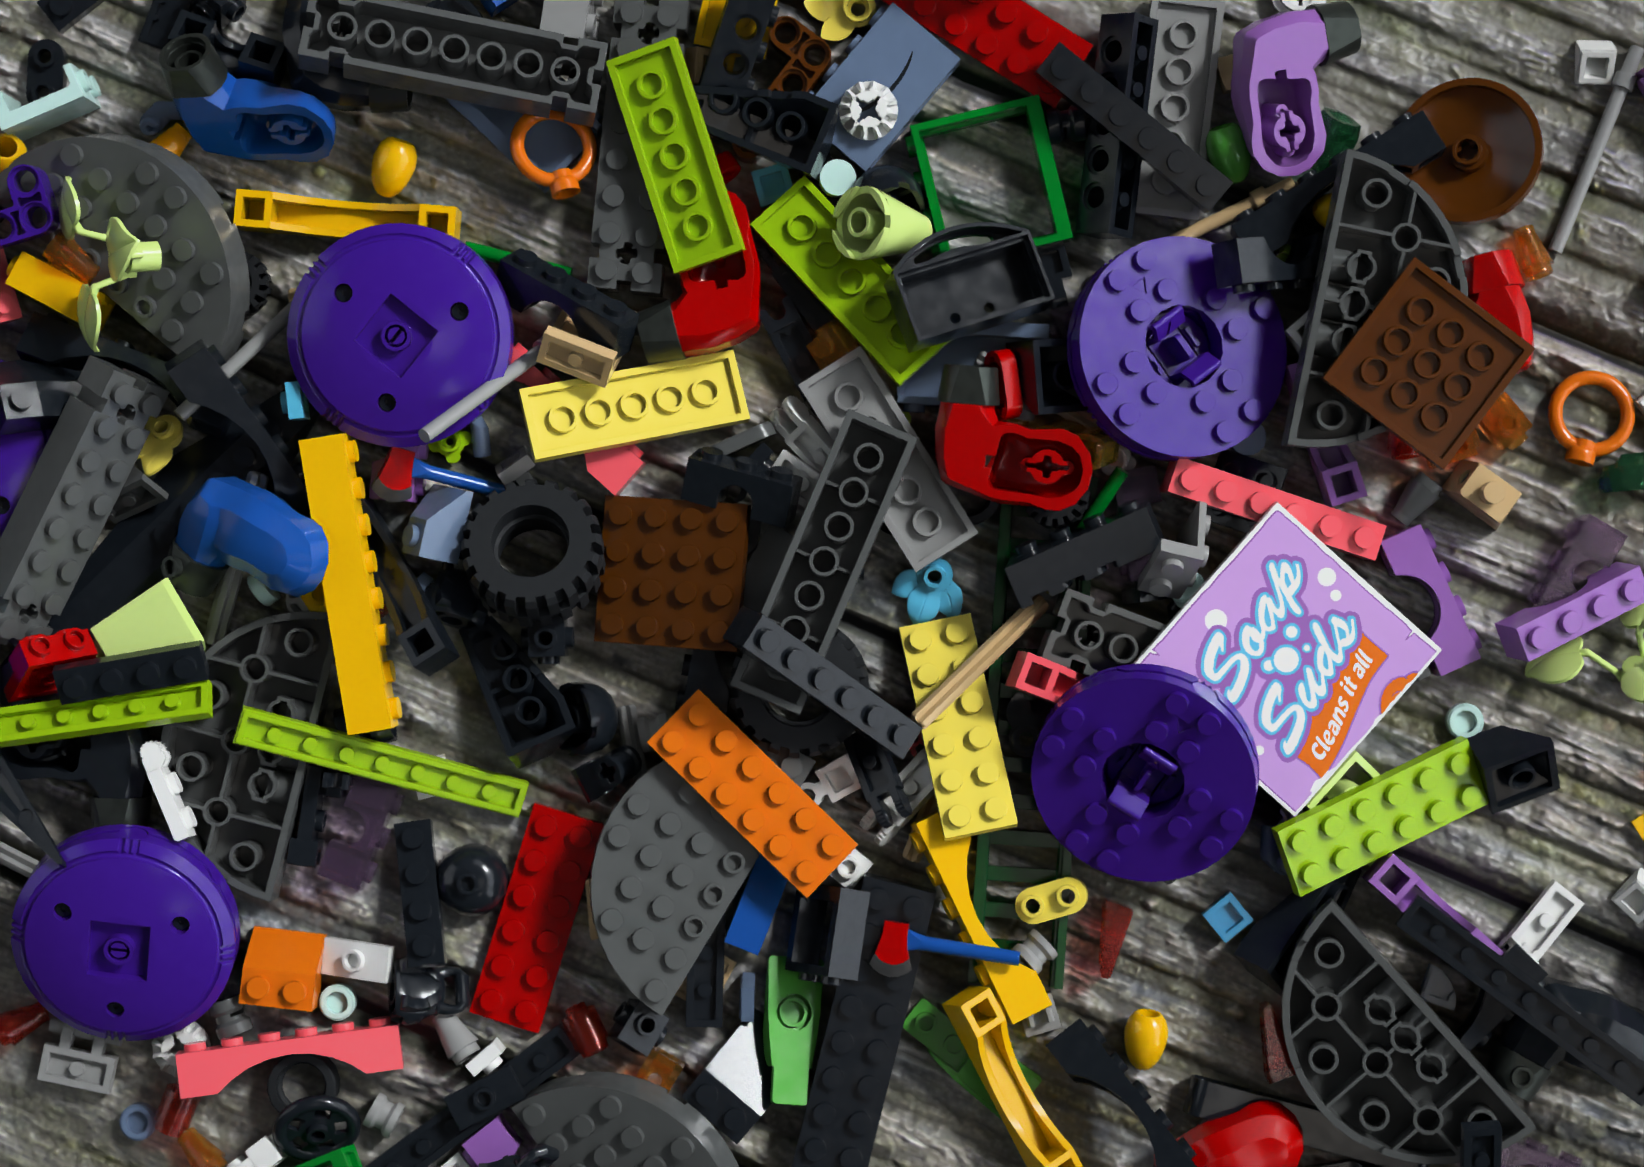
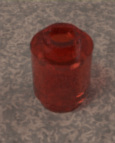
M585 1001L565 1010L567 1017L563 1018L561 1022L575 1052L580 1051L583 1059L598 1054L609 1047L607 1042L608 1033L595 1005L586 1006Z
M178 1080L176 1083L167 1084L154 1116L156 1120L154 1128L167 1136L182 1137L183 1132L189 1130L201 1096L180 1099Z

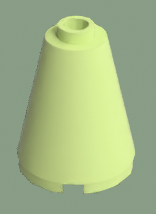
M873 186L849 188L840 197L833 212V217L837 218L836 230L832 229V238L835 245L845 257L855 260H867L907 253L913 246L933 233L932 224L928 217Z

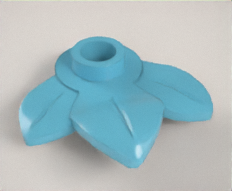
M941 557L918 572H915L914 569L902 571L893 583L891 593L898 597L908 598L907 612L913 624L932 620L938 611L947 617L958 616L962 609V590L952 580L953 570L951 565ZM938 571L942 577L937 581H932L928 578L929 572Z

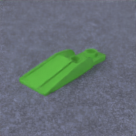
M772 955L767 960L763 1018L765 1061L769 1067H772L770 1101L772 1104L804 1106L808 1101L809 1070L812 1068L817 1040L823 983L799 980V972L785 970L787 956ZM819 959L818 966H824V961Z
M921 998L906 1016L903 1028L928 1048L927 1051L933 1059L957 1083L1001 1119L950 1019L927 999ZM1017 1059L1032 1092H1034L1042 1081L1040 1075Z

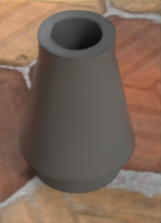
M1420 471L1415 477H1410L1395 508L1390 513L1408 527L1416 517L1440 499L1438 495L1443 488Z

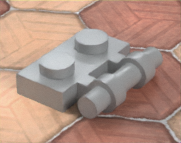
M52 1017L48 1030L61 1034L59 1044L52 1042L44 1044L37 1080L110 1094L119 1057L105 1054L107 1044L121 1046L124 1037L121 1041L118 1040V1037H115L114 1040H111L110 1036H107L106 1039L77 1030L58 1018ZM75 1037L92 1040V1050L73 1047Z

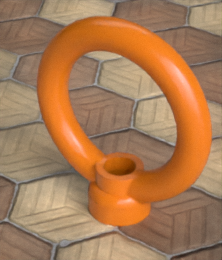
M550 110L549 118L524 114L514 125L510 136V152L516 167L532 182L549 187L552 198L555 200L576 196L581 191L579 181L588 175L596 161L597 143L591 127L564 122L565 113ZM545 120L560 121L572 127L579 135L583 147L582 156L578 164L572 169L561 168L552 173L536 167L529 160L524 147L525 137L529 129Z
M1581 371L1565 378L1553 391L1548 405V421L1554 437L1567 449L1564 460L1578 466L1593 467L1596 457L1605 456L1616 451L1629 438L1635 423V406L1627 388L1615 377L1600 371ZM1585 385H1596L1608 390L1615 397L1620 408V422L1616 431L1606 440L1597 443L1588 439L1574 437L1566 428L1563 420V405L1566 398L1572 391Z

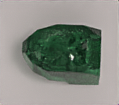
M1324 107L1321 111L1327 134L1324 152L1311 167L1317 173L1329 167L1328 161L1346 149L1353 150L1361 126L1353 118L1328 107Z
M1644 452L1622 454L1614 464L1604 466L1597 479L1599 491L1601 493L1644 490Z

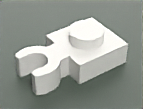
M848 753L818 768L815 773L819 781L806 780L800 787L802 790H813L815 793L813 801L817 805L822 803L827 794L831 802L834 803L861 788Z

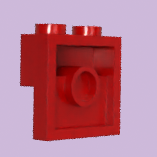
M67 628L56 632L54 635H30L18 641L8 659L13 670V674L4 688L8 703L58 693L52 673L54 665L96 658L98 652L88 628Z

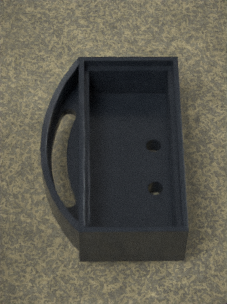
M995 222L961 224L943 229L926 237L903 256L884 283V288L909 353L1043 312L1056 299L1030 230ZM963 237H988L991 242L981 245L954 248L919 264L914 262V258L924 251L949 240ZM984 307L990 308L991 313H987ZM950 317H954L957 323H952Z

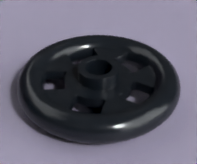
M328 1095L308 1096L290 1103L277 1115L273 1123L272 1136L276 1146L286 1155L294 1159L310 1161L342 1147L354 1144L360 1134L361 1120L356 1109L343 1099ZM320 1110L330 1111V1114H328L327 1112H322ZM296 1117L302 1119L298 1127L289 1125ZM346 1122V1129L335 1130V1123ZM300 1137L305 1143L300 1145L292 1140ZM329 1139H332V1141H333V1142H331V1143H329V1144H326V1145H322V1146H319V1145H318V1144H321V1143H323V1142L328 1141Z

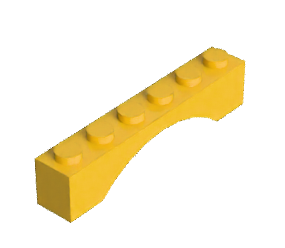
M236 189L233 224L235 223L241 231L341 239L357 230L370 226L406 223L434 228L460 240L462 212L455 206L352 202L271 191Z
M938 810L911 823L910 825L913 830L909 834L911 842L919 854L924 852L928 860L929 866L925 867L927 875L934 887L940 885L945 899L941 901L943 908L950 920L956 918L962 931L958 933L959 941L1000 948L985 931L976 915L970 898L967 881V855L971 836L945 841ZM975 959L978 964L974 967L975 974L983 987L987 985L990 987L1007 1023L1015 1024L1052 1005L1035 970L1020 963L1019 966Z
M970 985L944 1002L942 1006L1027 1167H1083L1074 1148L1047 1116L1028 1085L1010 1042L1007 1020L990 987Z

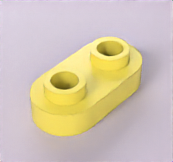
M1073 876L1026 888L1017 896L1015 910L1019 918L1028 924H1039L1074 914L1086 905L1088 889L1082 880ZM1070 889L1074 892L1075 899L1073 902L1069 903L1063 900V890ZM1030 899L1038 901L1040 905L1038 912L1033 913L1028 910L1027 902Z

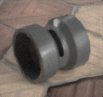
M239 994L216 1001L208 1010L210 1016L216 1020L215 1032L218 1040L229 1038L254 1028L250 1017L245 1015L243 1009L245 1004L238 1003Z

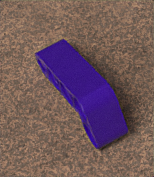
M26 164L17 165L12 168L8 173L7 186L14 206L0 210V221L6 218L12 226V231L9 237L5 239L0 237V249L49 235L55 232L60 225L59 208L46 172L39 167ZM27 172H31L36 180L35 187L29 192L24 191L21 186V178ZM42 207L46 211L48 219L43 227L38 228L34 225L32 216L36 209Z

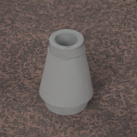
M439 1014L432 1020L448 1060H453L456 1066L463 1064L481 1051L477 1044L479 1039L455 1014Z

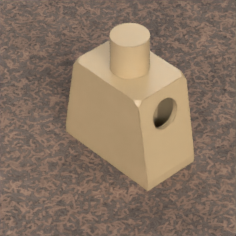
M1461 460L1442 485V491L1495 530L1499 528L1522 495L1520 491L1481 463ZM1467 474H1469V475L1467 476V478L1462 482L1463 478H1464Z

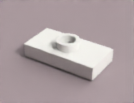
M325 937L321 974L384 984L392 983L395 946L338 937Z

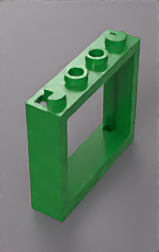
M1039 94L910 125V136L904 137L909 158L916 157L919 171L913 172V177L917 180L921 192L925 194L927 207H925L922 214L931 221L934 233L945 229L924 139L1025 114L1054 232L1034 237V243L1036 248L1063 241L1064 243L1071 242L1073 234ZM948 241L931 248L933 258L950 250Z

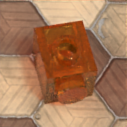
M1506 391L1501 393L1477 425L1497 451L1507 447L1512 451L1529 438L1525 432L1533 426Z

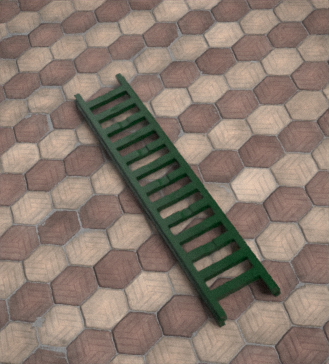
M1091 477L1089 491L1091 492L1092 499H1089V505L1092 504L1097 496L1098 477ZM1000 504L991 636L1016 612L1006 611L1007 589L1013 588L1004 568L1010 559V552L1015 553L1016 546L1032 540L1011 538L1012 517H1030L1026 512V507L1021 505ZM1035 539L1036 544L1046 541ZM1079 577L1072 579L1073 584L1067 588L1090 596L1091 579L1088 581H1080ZM1044 613L1031 627L1056 629L1059 617L1053 616L1050 613ZM1088 626L1086 629H1080L1078 637L1082 638L1080 640L1082 645L1087 640ZM1009 647L989 667L987 688L997 732L1000 735H1008L1011 729L1008 720L999 719L1000 698L1011 699L1019 692L1028 700L1036 699L1034 696L1001 683L1002 661L1014 662L1018 651L1030 652L1036 655L1038 649ZM1072 660L1070 669L1077 672L1080 662ZM1029 732L1020 734V736L1033 737ZM1003 756L1006 772L1031 773L1032 758ZM1011 793L1015 809L1038 810L1034 795ZM1004 829L977 835L973 907L983 927L985 916L1020 919L1015 910V903L986 901L987 880L1042 884L1071 876L1072 854L1052 833ZM990 844L1058 848L1056 869L988 865ZM1065 889L1062 892V898L1066 902H1069L1070 889ZM1027 904V908L1035 913L1039 911L1040 905ZM1068 915L1049 920L1053 921L1052 937L1049 943L1058 953L1054 960H1050L1048 986L1054 989H1063ZM991 938L1000 948L1012 950L1016 944H1022L1025 941ZM969 958L967 982L977 983L980 981L975 974L974 967L978 964L975 959Z

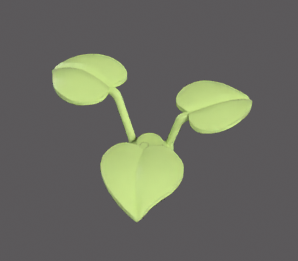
M65 176L59 199V221L65 238L73 240L76 233L77 235L105 241L109 252L108 268L111 277L93 283L90 287L88 284H82L77 301V316L82 335L94 352H100L97 347L101 328V309L97 298L99 290L127 278H137V272L159 271L162 264L161 248L157 241L140 242L139 239L126 229L118 217H111L109 219L106 234L84 229L79 222L81 210L76 190L71 182L72 178Z
M1644 603L1619 616L1620 621L1625 627L1636 628L1635 635L1640 651V656H1630L1623 662L1622 670H1618L1591 650L1582 649L1583 639L1579 636L1527 662L1525 676L1546 684L1567 682L1581 671L1584 665L1583 657H1589L1615 675L1618 681H1621V689L1628 698L1644 703Z

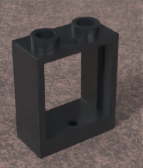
M819 885L808 898H805L796 890L785 970L799 972V980L842 986L843 979L858 981L870 892ZM828 902H833L824 966H818Z

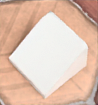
M1576 41L1575 84L1611 85L1617 49L1612 41Z
M1641 867L1611 897V900L1637 924L1644 920V869Z

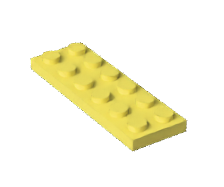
M734 350L614 371L606 388L576 378L522 388L518 391L534 463L748 423L750 420Z
M971 613L899 627L915 707L917 708L978 649ZM983 673L926 729L921 730L945 841L1018 827L991 701Z

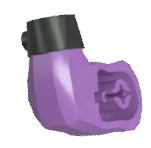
M1341 1L1311 4L1305 10L1280 12L1255 21L1235 34L1233 38L1231 99L1247 150L1255 163L1263 170L1279 177L1297 176L1311 169L1323 154L1327 134L1319 106V88L1314 69L1318 65L1324 66L1359 51L1362 38L1360 23L1356 11L1350 3Z

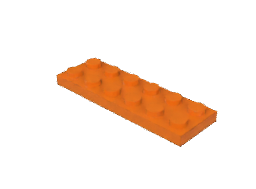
M699 689L646 742L805 898H808L858 846L824 810Z

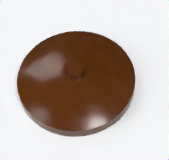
M1482 78L1456 79L1430 89L1407 110L1412 115L1423 110L1445 144L1446 149L1443 156L1411 175H1403L1410 180H1414L1431 196L1445 215L1449 224L1477 225L1495 220L1519 205L1533 188L1543 162L1544 145L1542 132L1538 120L1528 103L1509 87Z

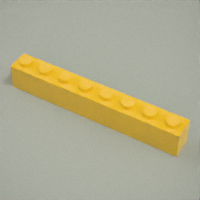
M347 433L298 440L311 519L322 527L328 541V565L322 580L347 735L392 729L399 725L398 719L402 718V707L399 697H394L392 682L396 681L395 666L392 660L387 659L385 646L390 644V636L387 624L381 623L379 609H383L384 600L381 588L375 587L373 572H377L378 565L374 550H369L367 536L371 535V522L367 513L363 514L361 499L365 498V486L362 477H357L355 462L359 461L358 446L356 441L351 440L350 435Z

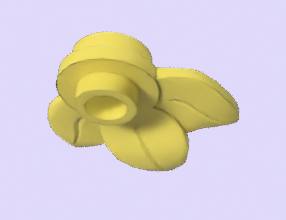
M875 0L804 1V6L809 14L818 21L824 22L821 29V39L828 41H841L848 38L855 28L869 25L870 19L876 13ZM855 4H861L865 7V12L861 16H856L851 12V9Z
M161 415L157 418L150 416L144 427L150 433L137 459H141L143 471L147 477L156 474L170 462L173 456V449L182 441V423L173 415Z

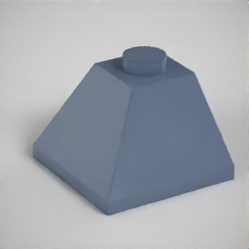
M433 484L411 514L409 523L403 531L402 541L404 546L402 552L458 565L461 541L464 538L462 531L468 520L474 492Z

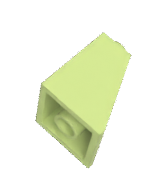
M168 577L90 629L98 652L96 658L202 640L204 652H206L203 636Z

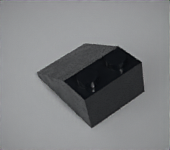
M757 1008L754 1011V1022H741L684 1088L681 1096L736 1144L742 1140L772 1104L770 1101L772 1067H769L765 1061L763 1044L764 1014Z

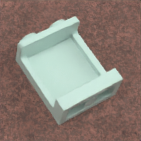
M69 62L63 65L70 82L68 87L24 106L0 91L1 130L6 134H14L22 141H25L101 108L97 97L101 96L102 93L93 75L88 76L84 69L80 70Z

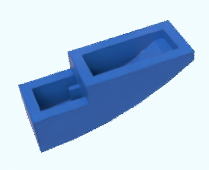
M761 854L754 864L724 940L728 944L759 955L787 880Z

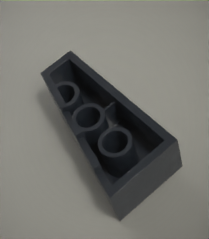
M1138 499L1130 500L1119 505L1117 513L1107 517L1104 516L1103 512L1084 519V526L1074 530H1070L1069 526H1065L1049 533L1050 539L1036 544L1035 539L1016 546V552L1011 555L1004 569L1021 609L1033 605V597L1044 591L1046 594H1050V596L1065 591V588L1073 584L1072 579L1079 577L1080 581H1088L1108 570L1107 564L1113 562L1114 567H1120L1154 552L1161 538H1165L1149 500L1140 504Z

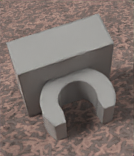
M523 446L494 467L504 485L516 480L518 485L521 486L525 485V479H534L529 470L536 465L531 454Z
M1051 991L1046 992L1052 1003L1051 1006L1021 1020L1027 1038L1062 1028Z

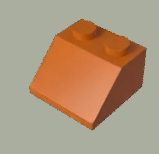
M254 926L242 968L238 1003L312 1012L319 1007L323 976L321 969L324 939L327 937V934Z

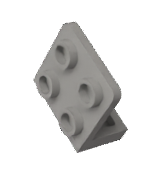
M1197 502L1179 532L1176 542L1161 538L1138 577L1137 590L1148 592L1158 597L1166 596L1180 599L1186 588L1194 585L1199 567L1204 568L1209 557V546L1205 545V537L1210 529L1211 516L1206 515V502Z

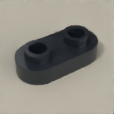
M39 40L29 50L26 84L28 103L40 99L39 92L43 88H48L49 94L67 87V75L63 65L68 63V56L65 49L53 40ZM47 51L51 52V60L48 63H42L41 55Z

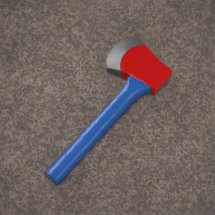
M401 447L389 448L383 466L370 485L380 498L388 502H401L412 497V478L428 479L488 495L494 490L498 494L505 491L503 484L429 465L415 458L416 452Z
M885 920L880 942L869 963L874 970L884 976L899 977L912 970L909 951L912 950L929 951L1019 966L1021 952L929 937L909 929V923Z

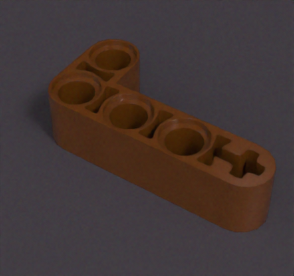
M791 16L778 17L773 29L769 28L770 42L774 50L789 62L768 89L771 91H784V82L788 79L796 78L803 83L802 91L809 93L815 89L831 66L830 47L823 39ZM784 27H789L796 32L795 39L787 44L781 43L776 39L777 31ZM812 49H818L825 54V60L820 65L812 66L805 61L806 53ZM732 145L735 156L741 162L752 164L762 158L748 151L742 152L743 149Z

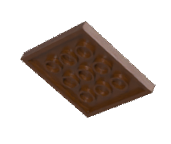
M1413 257L1322 376L1321 380L1437 468L1444 470L1536 348L1416 257Z
M605 495L602 538L606 553L604 554L606 566L604 575L599 576L601 585L597 596L594 641L740 652L739 649L722 637L744 604L751 505L718 502L716 508H711L687 500Z

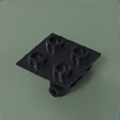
M1229 450L1220 452L1215 465L1216 469L1282 490L1289 471L1286 468ZM1207 507L1206 515L1211 516V522L1244 532L1245 534L1257 523Z

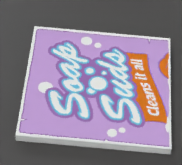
M1274 502L1132 664H1154L1184 671L1199 678L1198 682L1205 681V685H1211L1213 691L1218 690L1241 714L1253 736L1259 759L1258 786L1292 816L1296 817L1442 649L1278 502Z

